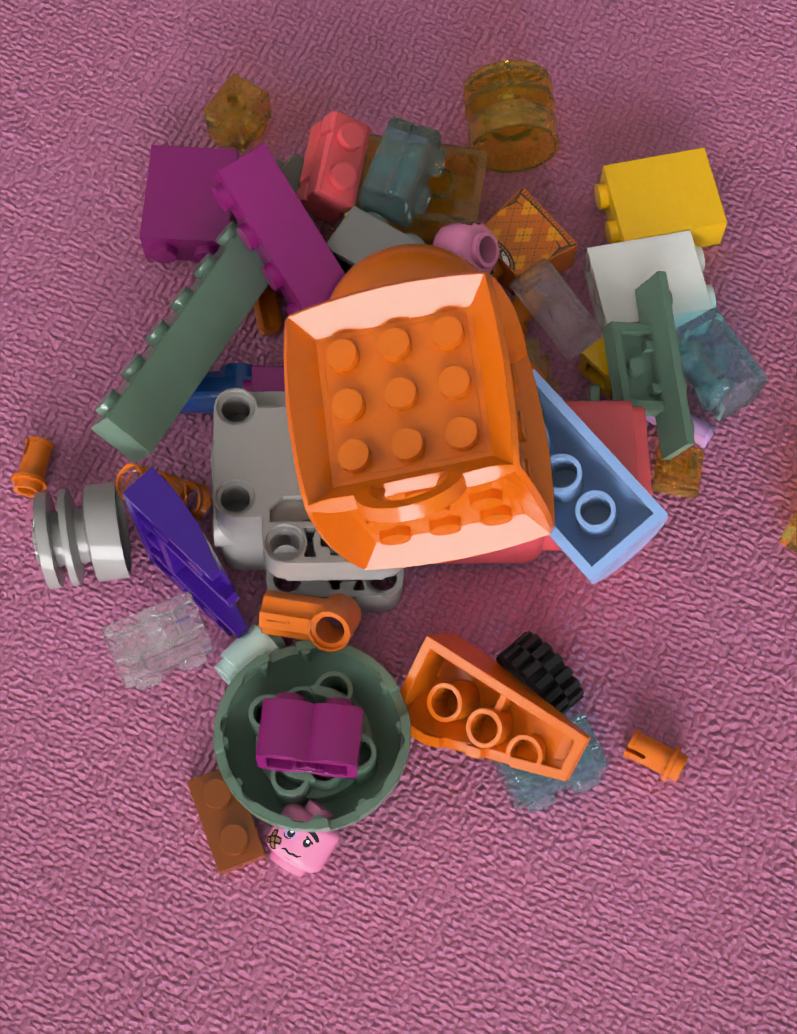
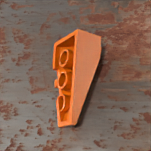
M452 632L426 636L400 689L410 717L411 736L422 744L431 747H444L463 752L466 756L477 759L486 758L509 764L512 768L568 781L591 739L590 735L492 657Z

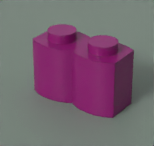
M291 692L278 693L276 698H264L255 755L257 767L281 772H308L328 777L357 778L364 724L363 708L355 707V703L349 699L338 697L328 698L325 700V703L313 704L306 702L304 696Z

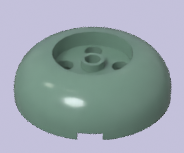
M301 640L295 641V645L279 649L270 654L266 651L248 663L236 675L226 689L218 706L214 723L213 743L218 767L226 785L238 802L260 820L284 830L331 832L348 827L369 816L382 805L396 788L405 770L410 752L411 723L405 701L399 691V686L388 671L375 659L349 645H346L337 652H326L317 648L312 641ZM291 692L304 696L306 702L313 704L325 703V700L328 698L338 697L349 699L355 703V707L363 708L364 724L357 778L334 777L328 781H320L315 778V774L308 772H281L257 767L255 755L264 698H276L278 693ZM309 799L323 805L334 814L328 820L323 818L322 815L317 814L314 816V819L304 822L292 820L288 816L281 815V812L287 804L297 803L306 806Z

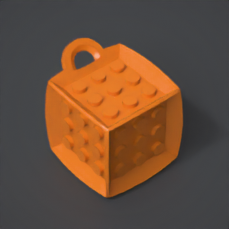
M486 271L462 272L384 284L336 297L288 315L284 321V383L286 412L295 469L305 510L317 532L335 552L364 570L403 568L459 560L526 543L550 535L555 529L552 471L548 439L538 390L516 310L502 286L491 274Z

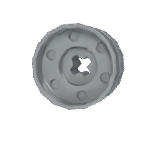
M116 481L85 485L82 499L83 507L76 508L68 488L58 489V511H56L49 491L34 493L32 539L38 564L41 565L46 584L50 590L64 587L65 566L73 586L83 584L84 563L88 562L92 563L99 582L130 578L132 576V556L123 499L116 492Z

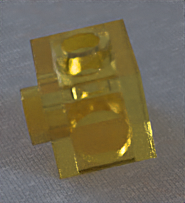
M235 73L231 75L204 109L210 137L219 145L224 147L230 145L241 153L245 151L252 141L256 142L262 137L266 130L267 122L272 117L269 93Z

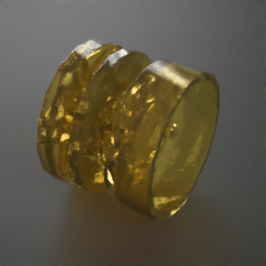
M504 60L485 65L470 74L463 84V100L465 104V118L468 121L467 140L469 157L475 165L487 171L499 173L522 172L546 163L557 153L559 133L557 117L553 112L555 100L552 94V77L547 69L535 62Z

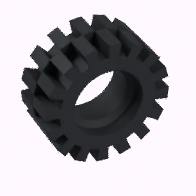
M530 631L524 632L496 658L500 665L563 715L584 697V691L579 687L581 685L579 680L572 676L574 673L569 666H565L562 662L563 658L558 653L555 654L547 642L543 643L538 635H533Z

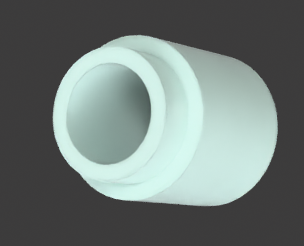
M252 624L241 638H237L220 654L222 660L214 668L229 685L236 675L256 657L266 651L270 654L282 649L286 644L280 636L261 633V628Z

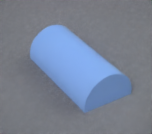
M533 369L548 439L554 491L555 529L549 536L586 578L594 584L608 577L639 552L668 519V513L541 375Z

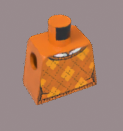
M524 187L518 190L485 224L495 236L499 245L498 260L490 274L496 280H499L513 295L519 293V289L523 284L535 287L574 266L578 244Z

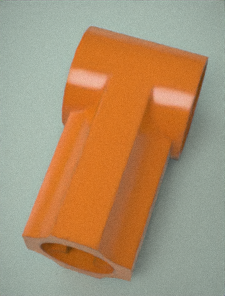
M267 590L263 596L259 612V627L261 628V633L312 641L320 650L337 652L348 644L360 624L362 617L361 608L352 597L342 593L319 598ZM326 617L336 618L342 623L344 628L334 627L328 622Z

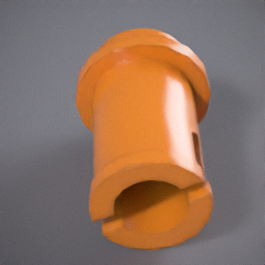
M39 436L26 438L18 472H14L11 477V481L14 483L13 490L16 493L34 498V493L47 489L48 482L45 476L55 448L53 442Z
M638 728L635 730L628 743V748H626L623 754L624 757H629L661 774V780L664 782L667 778L676 782L689 758L688 755L681 752L682 747L677 746L674 749L641 732Z

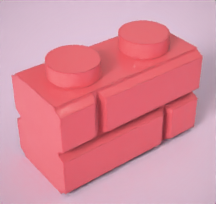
M331 111L323 118V121H319L311 127L299 181L301 187L297 190V196L309 214L325 221L334 222L343 213H347L355 206L371 130L369 125L339 111Z

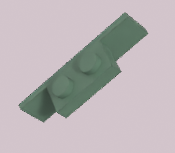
M657 271L635 289L640 323L611 321L602 328L613 400H631L632 407L643 406L645 408V416H655L662 460H671L695 444V429L693 420L690 417L686 393L687 380L683 375L680 358V339L676 332L672 310L673 297L669 290L666 271Z

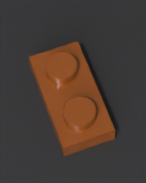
M219 769L187 781L220 875L267 858L251 813L231 793Z

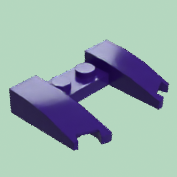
M152 466L122 493L149 560L229 637L234 634L237 638H241L248 631V626L235 605L240 599L239 595L195 518L176 491Z

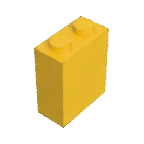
M705 147L604 165L600 183L594 186L597 207L599 210L605 209L608 220L605 222L607 244L691 230L695 246L706 247L721 243L727 219Z

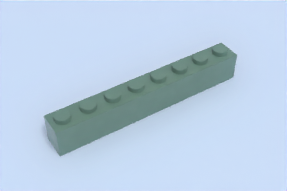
M295 152L283 163L276 159V162L297 195V190L301 187L299 181L304 158ZM309 214V216L311 217V219H312V221H313V219L315 218V216ZM231 221L219 234L215 241L220 245L214 256L208 253L199 262L192 273L197 277V280L191 288L184 286L173 298L169 308L174 312L166 322L161 319L150 330L144 340L149 344V347L142 356L137 353L128 361L120 373V376L125 379L117 391L111 388L94 409L100 415L90 429L133 463L152 454L268 286V282L261 271V267L265 264L255 249L249 251L237 233L236 228L240 226L239 222L236 224L234 221Z

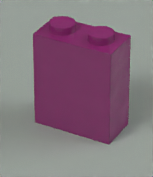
M151 145L140 229V240L145 258H152L161 263H171L175 260L196 261L199 263L208 253L214 256L220 247L215 242L217 237L231 221L236 222V218L231 210L225 212L217 202L212 192V187L216 186L212 178L218 170L239 158L238 150Z

